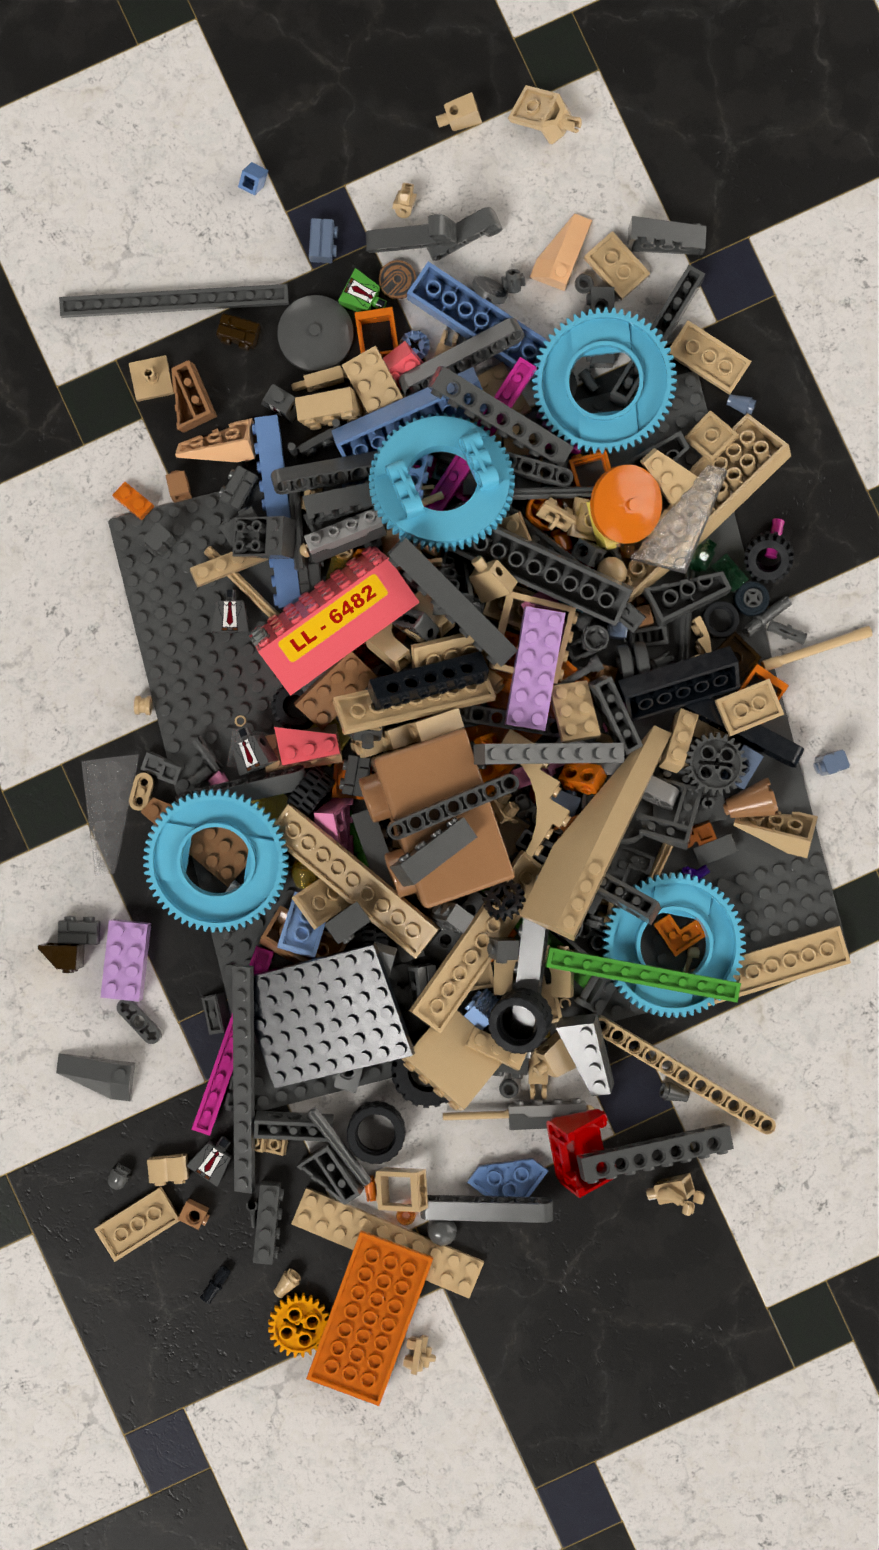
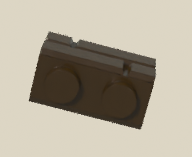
M222 313L216 335L220 342L225 345L234 343L238 344L239 348L249 351L250 348H256L261 326L260 323Z

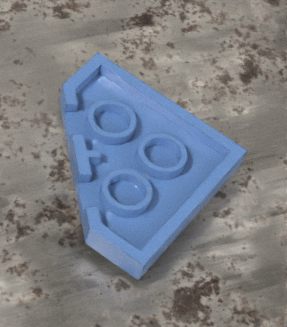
M533 1158L479 1165L467 1180V1183L484 1196L529 1197L547 1174L548 1169Z

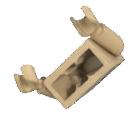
M690 1173L659 1180L653 1188L646 1190L648 1200L657 1199L659 1205L675 1203L677 1206L681 1205L683 1206L682 1213L687 1216L694 1213L695 1205L693 1202L703 1204L705 1197L702 1191H695ZM692 1195H694L693 1202L685 1201L688 1200Z

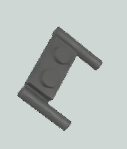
M334 419L332 421V429L330 428L302 443L297 448L294 443H289L288 449L292 458H297L299 453H301L302 457L305 455L309 457L315 454L318 448L322 446L326 448L334 443L332 430L341 426L340 421Z

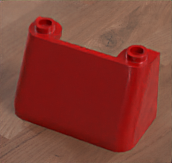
M600 1109L554 1117L546 1122L556 1176L559 1182L578 1198L613 1180L601 1178L597 1183L588 1184L580 1177L577 1155L604 1150L600 1128H604L607 1125L608 1118L606 1113ZM599 1162L596 1166V1170L601 1171L604 1167V1163Z

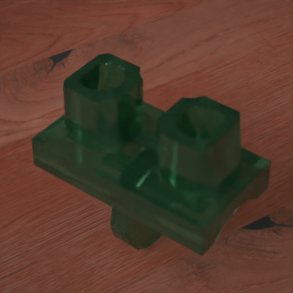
M707 538L704 544L700 543L696 547L689 560L691 569L696 572H705L716 553L713 551L717 546L715 542Z
M727 553L711 566L716 573L723 571L732 588V592H735L749 580Z

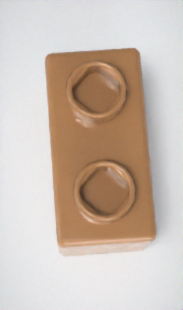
M464 728L376 755L371 758L374 774L359 779L362 795L373 823L388 818L392 822L483 783L478 765H474V753ZM474 793L468 794L467 802L469 804L475 803L476 795ZM449 802L448 810L450 812L456 811L458 808L457 802ZM490 802L455 816L457 819L464 817L477 835V838L415 885L403 887L390 869V866L399 861L398 859L404 854L413 851L417 844L430 839V835L433 832L447 827L446 823L452 818L397 840L400 848L385 853L384 858L399 898L415 893L417 899L425 908H431L515 878ZM438 809L430 810L429 818L431 820L437 819L439 817ZM411 818V827H418L421 822L420 818ZM400 825L393 826L395 835H399L402 832V827Z

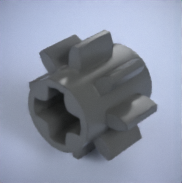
M510 269L506 271V276L501 277L502 286H504V290L507 289L508 293H518L521 291V286H525V277L517 269Z

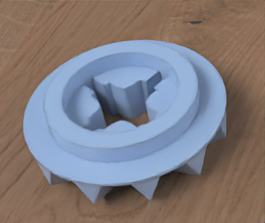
M411 330L404 333L400 339V344L406 341L411 347L410 340L413 342L419 341V350L416 348L412 349L420 359H423L428 354L430 348L427 336L420 330Z

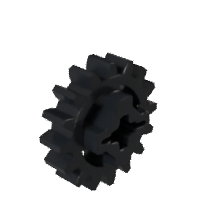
M513 879L509 882L505 881L491 886L490 891H484L487 897L482 898L485 903L483 907L489 916H493L495 920L501 917L503 922L506 921V917L513 920V914L519 916L518 910L523 909L522 902H526L523 896L525 894L524 890L521 889L519 883L515 884Z

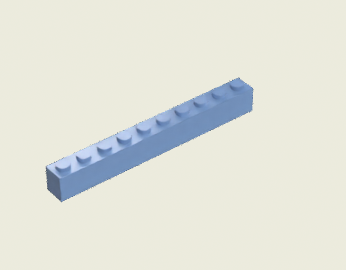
M278 415L255 417L252 431L253 436L257 435V443H254L255 453L259 454L260 461L257 462L258 473L262 474V480L259 481L260 492H264L265 498L261 500L262 509L266 511L267 517L285 516L290 518L289 494H277L271 481V473L274 470L285 468ZM269 559L270 568H274V575H271L272 586L276 587L277 594L273 595L274 604L280 610H283L288 604H294L299 601L298 598L301 594L298 573L294 569V559Z

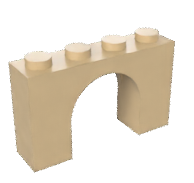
M420 591L414 594L420 603L411 609L425 612L439 628L437 635L443 637L456 626L445 615H433V604L431 603L433 599L428 594L424 596ZM391 623L367 640L366 645L367 648L394 671L400 672L412 662L409 649L395 638L399 629Z
M547 945L545 963H546V960H547V954H548V949H549L550 945ZM557 946L558 949L574 951L569 949V946ZM494 960V995H504L512 990L513 982L517 977V974L514 973V967L518 960H507L505 964L496 963V960ZM549 968L551 972V997H573L574 972Z

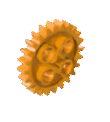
M295 1293L294 1299L287 1295V1302L280 1299L281 1306L274 1305L276 1312H270V1317L273 1318L268 1320V1324L271 1325L268 1327V1332L272 1333L270 1340H275L274 1347L280 1345L279 1352L286 1349V1356L293 1352L294 1358H296L298 1353H301L302 1358H304L305 1352H308L311 1356V1349L317 1350L329 1312L323 1311L325 1309L324 1304L318 1306L319 1299L313 1302L312 1295L308 1299L305 1298V1293L302 1294L301 1298H298L297 1293ZM292 1310L299 1311V1314L296 1316H291L289 1313ZM309 1317L317 1318L314 1323H309L307 1319ZM284 1328L292 1330L289 1334L282 1333ZM302 1335L309 1336V1339L306 1341H302L299 1338Z

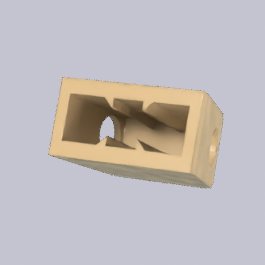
M472 92L444 104L446 113L436 116L439 128L450 124L453 131L482 123Z
M477 556L472 560L471 563L475 569L469 578L482 603L511 594L517 584V580L498 560L486 563L482 556Z
M558 1031L536 1051L540 1062L533 1067V1070L539 1077L546 1072L548 1075L556 1078L577 1068Z

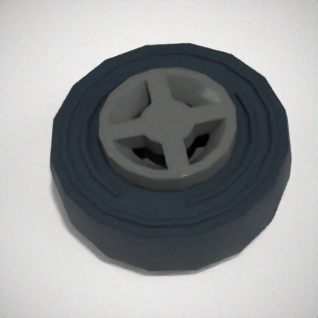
M750 581L737 589L734 601L741 613L747 616H756L766 610L770 597L764 585Z

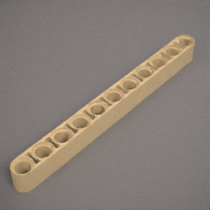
M598 1015L599 1021H605L606 1024L601 1029L604 1039L761 1133L767 1135L775 1131L776 1123L767 1113L607 1017ZM615 1031L622 1032V1036L619 1039L612 1038ZM631 1041H638L637 1048H629ZM648 1051H655L653 1058L647 1059L645 1057ZM664 1061H671V1066L669 1068H662V1064ZM681 1071H688V1074L685 1078H679V1073ZM703 1080V1087L695 1088L696 1082ZM715 1090L720 1091L718 1098H712V1093ZM730 1101H737L734 1108H728ZM748 1110H753V1115L750 1118H745V1113ZM769 1120V1125L766 1128H762V1122Z

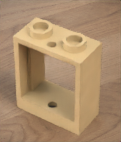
M385 1167L376 1171V1202L378 1203V1210L421 1212L428 1208L426 1169ZM388 1177H410L412 1204L390 1203Z

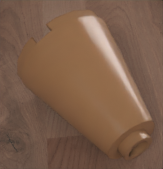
M764 778L725 800L726 804H723L725 815H730V818L779 815L774 792L769 787L771 785L769 778Z

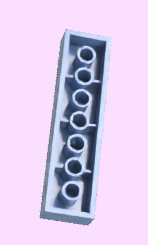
M429 261L407 292L408 301L467 340L508 318H513ZM519 321L518 323L525 335L523 340L493 356L511 369L520 357L533 365L534 363H540L536 358L537 355H543L539 349L547 348L543 343L548 341L547 339ZM533 375L529 381L532 382V379L537 378V376Z
M473 367L457 374L483 390ZM450 383L447 386V391L449 394H452L455 388ZM427 387L332 430V435L341 456L346 457L378 451L377 448L382 447V441H387V435L392 436V431H398L399 425L406 426V421L412 423L413 418L419 420L420 416L427 418L428 414H431L433 417L436 416V413L439 416H444V413H446L449 417L455 414V418L462 416L463 420L470 419V417L464 414L465 410L458 407L456 409L447 404L448 400L441 397L440 399L432 395V390ZM467 393L464 395V402L469 404L471 396ZM483 403L481 405V413H483L486 410V404Z

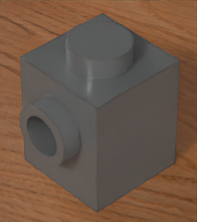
M512 937L489 938L487 946L489 957L496 960V963L501 964L507 963V960H518L519 940Z

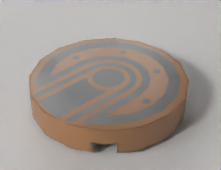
M395 260L387 263L379 274L380 289L391 299L406 298L408 290L417 279L414 269L405 261Z

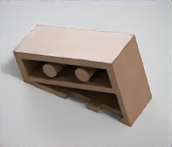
M188 360L171 368L173 392L175 393L176 402L175 411L177 412V430L185 433L216 418V412L195 364Z

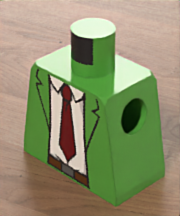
M356 268L338 300L339 304L344 308L356 312L372 310L373 307L376 309L385 308L387 303L386 300L378 297L381 292L380 286Z

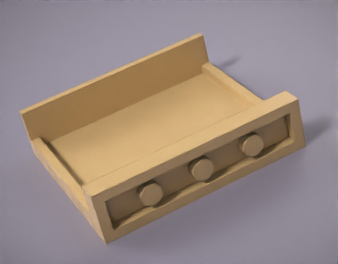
M458 1011L455 1012L441 1034L432 1027H429L413 1046L415 1054L402 1058V1060L405 1062L403 1065L411 1072L414 1070L418 1073V1078L426 1085L429 1083L439 1097L442 1098L444 1096L449 1101L448 1105L456 1111L465 1110L502 1063L465 1046L473 1027L476 1026Z

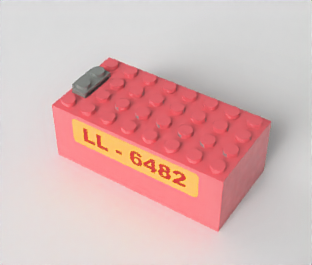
M367 547L361 552L362 555L360 557L350 559L342 570L337 569L330 574L331 578L325 582L324 580L320 581L310 593H303L298 598L299 601L285 606L281 614L271 616L267 620L268 623L263 627L258 626L252 630L249 636L252 643L290 696L420 603L398 570L388 561L389 557L377 547Z

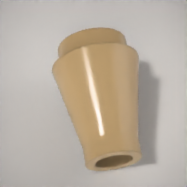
M293 1269L284 1271L278 1285L274 1289V1294L279 1298H283L284 1295L299 1285L300 1275Z

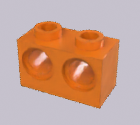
M591 763L565 764L558 779L565 790L578 791L586 795H596L602 788L607 775L601 765Z

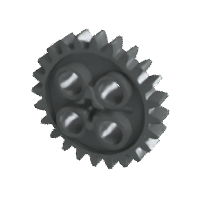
M711 732L708 733V739L705 735H702L701 741L698 739L694 740L696 746L690 745L689 747L692 751L687 752L689 759L685 760L688 767L683 769L690 772L686 778H693L690 784L697 783L696 790L703 788V794H706L709 790L711 796L715 795L716 790L718 795H722L723 790L729 793V787L732 789L737 788L735 782L742 783L739 776L746 775L742 772V769L747 768V766L743 765L742 762L747 760V758L741 757L745 751L738 750L741 745L740 743L733 744L735 738L728 741V734L721 738L720 732L716 733L715 737ZM704 748L710 751L711 755L709 758L703 756ZM723 750L730 754L728 761L722 758ZM716 760V763H720V764H721V763H722V764H725V763H727V764H732V767H727V766H718V767H715V765H708V764L703 765V764H699L698 762H699V761L713 762V761ZM703 767L709 771L707 778L701 775ZM722 769L727 771L728 778L726 780L722 779L720 776V772Z

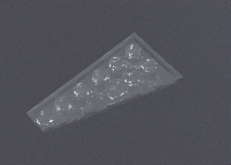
M707 465L693 482L694 485L689 491L680 497L681 500L663 517L648 539L646 538L642 542L640 549L631 555V559L686 574L726 477L727 470Z
M140 754L81 761L95 876L116 873L130 805L129 798Z

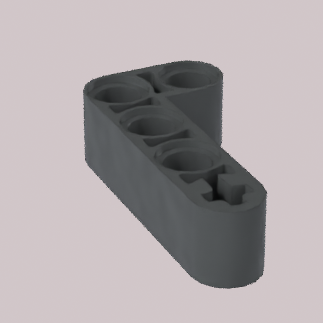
M485 207L456 223L457 244L429 247L427 249L432 260L437 261L483 235L491 237L500 233L503 229L495 211L490 207Z

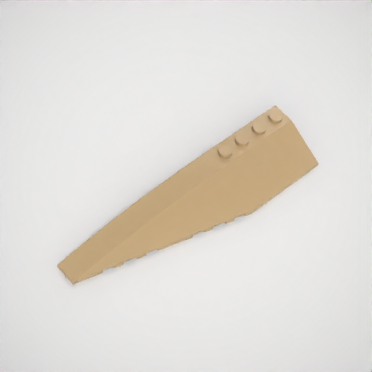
M747 413L732 428L739 434V437L713 463L704 456L697 461L690 472L699 477L700 480L673 505L670 504L663 511L656 527L648 535L646 542L640 546L635 559H632L628 565L627 577L623 583L634 587L628 602L630 603L643 593L644 588L653 585L683 560L791 457L789 444Z
M653 726L641 740L643 746L630 753L624 763L620 765L555 842L519 916L570 940H575L672 735L671 732Z

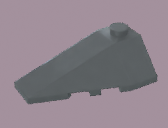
M59 1053L57 1074L109 1099L131 1101L135 1070L134 1062Z

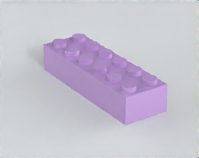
M528 606L524 608L504 725L545 731L565 613Z

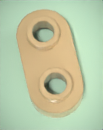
M140 773L134 779L129 797V804L134 810L141 811L150 802L154 779L148 773ZM143 779H147L148 784L146 786L142 785ZM139 797L143 799V803L141 805L137 803V799Z

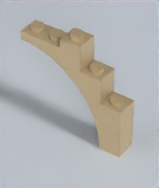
M455 708L382 731L381 740L374 741L372 749L362 748V741L352 740L350 745L356 756L367 758L387 750H394L415 742H422L463 728L464 724L459 708Z
M512 729L508 731L501 744L533 743ZM520 764L530 778L536 798V826L532 840L525 852L532 858L535 855L539 856L544 848L542 845L545 838L549 840L554 832V829H552L553 825L561 829L562 826L566 827L571 819L569 816L571 812L551 800L552 797L556 798L562 788L559 787L560 781L542 771L543 768L547 769L549 764Z

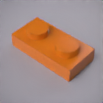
M126 482L112 495L115 500L141 521L154 508V505Z

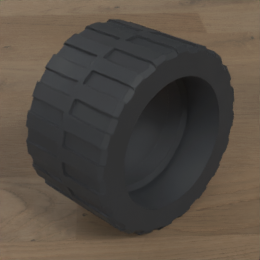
M515 988L506 992L492 1008L488 1018V1028L492 1039L503 1050L514 1054H525L538 1048L552 1027L553 1015L548 1001L539 992L537 993L532 989ZM509 1006H521L528 1009L536 1019L537 1031L532 1035H520L512 1031L505 1021V1009Z
M384 1101L367 1102L361 1105L352 1114L347 1127V1142L349 1143L350 1150L361 1161L368 1162L369 1164H383L398 1155V1152L403 1147L406 1132L404 1119L393 1105H389ZM382 1115L393 1124L394 1138L386 1148L379 1150L370 1149L360 1141L358 1128L362 1120L367 1116Z

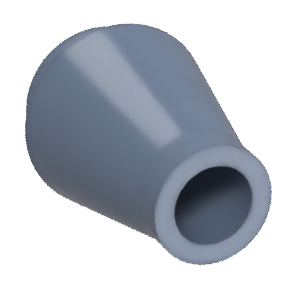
M730 394L726 405L731 406L744 415L747 413L752 415L756 400H753V397Z

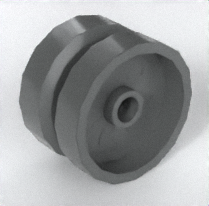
M644 641L634 642L631 651L627 644L616 645V665L620 680L650 671L649 658Z

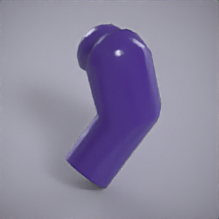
M706 865L697 870L685 866L682 868L681 873L683 878L685 874H690V879L694 875L698 876V880L709 874L710 870Z

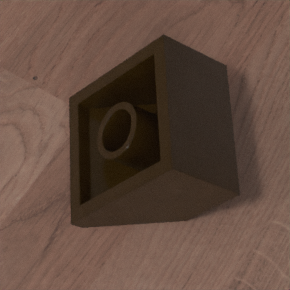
M46 942L38 945V950L56 969H62V973H74L84 967L85 944Z

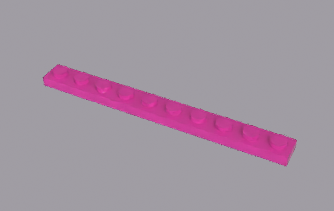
M520 357L494 398L512 408L537 370V367ZM501 413L496 418L498 424L503 422V415ZM479 419L478 422H477V426H479V427L482 426V425L480 424V422H481L480 419ZM484 426L485 431L490 430V437L497 431L493 427L488 429ZM458 455L454 457L430 494L431 496L442 491L444 499L424 507L436 511H444L471 471L463 458Z
M256 945L249 966H254V974L268 971L274 955L273 951ZM233 1013L191 1129L209 1136L211 1135L233 1072Z

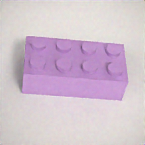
M118 919L109 920L100 998L137 1002L143 1000L151 923Z

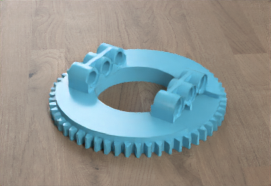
M605 307L603 313L597 308L596 314L589 309L587 316L581 311V318L574 314L573 322L567 318V325L560 323L561 330L554 328L556 335L549 334L548 337L551 341L543 342L547 348L539 349L543 355L536 356L540 363H534L538 370L533 374L537 378L532 379V383L538 384L532 387L533 391L538 392L533 397L534 399H540L535 404L536 407H541L538 410L539 414L545 413L542 420H549L546 426H553L551 432L555 433L558 431L557 437L561 438L564 436V441L568 442L570 440V445L572 446L578 444V450L585 446V452L587 453L592 448L593 454H596L598 449H600L601 454H604L605 449H608L609 454H612L613 448L619 453L622 446L626 451L627 444L634 448V441L641 444V437L648 439V432L654 434L653 427H660L658 420L665 421L662 414H669L666 407H672V403L669 400L674 399L675 396L670 392L676 391V387L672 386V384L677 383V379L671 378L677 375V371L671 370L676 367V364L669 363L674 359V356L667 355L671 352V348H664L667 345V341L660 342L663 335L656 336L658 329L650 330L652 324L644 325L645 318L638 321V314L631 318V311L623 315V309L617 314L615 308H613L611 313H609L607 307ZM625 353L634 362L639 374V387L633 401L620 411L591 414L582 409L575 402L570 391V376L576 362L581 357Z
M436 413V416L433 417L431 414H428L427 418L420 416L419 420L413 418L412 423L406 421V426L399 425L398 431L393 430L392 436L387 435V441H382V447L377 448L379 454L375 453L374 460L371 462L369 489H371L370 496H372L371 502L374 504V510L378 511V518L382 517V523H387L388 530L393 528V535L399 533V539L405 536L409 541L413 540L415 547L420 543L422 550L428 545L429 551L435 546L437 552L440 551L441 547L447 552L450 546L453 551H456V545L461 550L464 549V543L471 547L472 540L478 544L479 537L484 540L486 537L485 533L491 535L492 529H497V523H502V517H506V511L510 509L509 504H512V497L514 495V490L512 489L515 487V483H513L515 476L512 475L514 468H510L512 461H508L509 454H505L506 448H500L501 441L495 442L496 436L490 437V430L485 431L483 425L479 427L476 421L471 423L469 418L463 420L462 416L455 418V414H452L451 417L447 416L446 413H444V416H439ZM434 452H449L463 458L467 462L477 483L472 497L464 505L449 511H436L424 507L419 493L415 489L412 477L408 474L413 464L421 457Z
M204 789L201 791V795L195 791L193 797L187 794L186 800L180 797L178 799L179 804L174 801L172 803L173 808L168 806L166 808L167 813L162 812L160 814L162 819L157 818L155 820L158 825H152L151 829L154 832L148 833L151 839L146 840L145 843L149 846L145 847L144 851L149 854L143 856V859L148 860V862L143 864V867L149 868L144 874L150 875L146 882H153L149 889H156L153 897L160 896L157 903H165L162 909L164 910L169 907L168 915L176 913L174 919L182 917L181 923L189 921L188 927L195 923L196 930L202 925L205 932L208 927L211 928L212 932L215 931L216 927H218L220 932L226 927L229 932L232 925L235 930H238L240 923L244 928L246 927V920L250 924L254 921L253 917L259 920V913L265 915V908L269 910L272 908L270 902L275 904L277 901L274 896L280 897L281 895L278 890H283L284 885L281 883H286L287 880L283 875L288 874V870L284 868L289 866V863L284 861L289 859V855L284 854L288 851V847L282 846L286 843V839H281L284 833L277 831L280 825L274 826L275 818L269 819L271 813L265 814L263 812L264 806L258 808V801L254 804L251 803V797L245 800V794L238 797L235 791L233 795H230L228 789L224 794L221 789H218L217 793L210 789L209 794ZM210 827L228 829L242 838L247 845L249 851L244 882L236 889L224 893L208 892L196 886L187 876L186 870L189 862L191 837L202 829Z
M670 872L669 877L666 873H662L661 878L659 875H654V880L651 877H647V883L640 880V886L633 885V888L659 901L661 910L658 915L660 913H668L693 918L703 928L706 938L705 954L699 966L691 972L692 974L736 982L733 975H740L736 968L743 967L738 962L745 959L740 956V953L746 952L745 949L741 948L746 942L740 940L745 934L739 932L744 926L738 925L741 918H735L738 911H731L735 905L727 904L730 899L728 897L723 898L724 892L720 891L717 893L718 887L714 886L711 888L712 883L707 882L705 884V879L702 878L698 881V876L693 875L690 879V874H685L683 878L682 873H677L675 877V874ZM612 907L611 909L614 914H608L611 921L605 922L608 929L603 930L607 937L602 938L603 941H606L602 948L606 949L607 952L603 953L602 956L646 965L642 958L640 942L642 933L648 923L619 907ZM618 980L613 984L615 987L620 986L618 992H625L623 997L625 999L630 998L629 1002L631 1004L637 1002L636 1007L639 1009L643 1006V1011L647 1012L650 1009L651 1014L655 1015L658 1012L660 1017L663 1016L664 1012L668 1018H670L672 1013L675 1018H678L679 1012L681 1016L686 1017L687 1011L692 1016L694 1015V1009L701 1013V1006L708 1010V1003L713 1006L715 1005L714 998Z

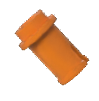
M369 1175L371 1182L364 1186L367 1202L376 1201L377 1189L374 1176Z

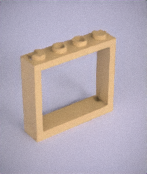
M511 592V594L505 597L498 630L503 635H505L513 599L568 612L553 683L558 684V681H562L564 670L561 669L562 663L567 662L569 651L566 650L567 643L572 642L574 634L571 631L572 624H576L578 613L575 612L576 608ZM489 662L488 668L513 674L514 667L507 665L501 667L498 663L494 666Z

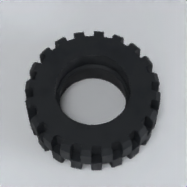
M425 1031L411 1034L410 1040L413 1046ZM402 1059L392 1061V1080L397 1092L403 1095V1099L411 1101L412 1105L417 1107L418 1105H423V1108H429V1106L439 1107L441 1103L449 1102L444 1096L442 1098L433 1091L434 1088L432 1086H422L416 1083L411 1076L410 1070L403 1065L405 1062Z

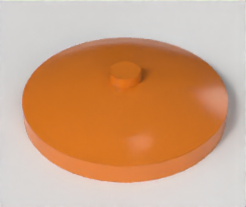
M618 465L603 473L597 480L590 499L591 516L596 528L605 538L616 543L630 544L646 538L656 527L662 511V495L655 478L647 470L636 465Z

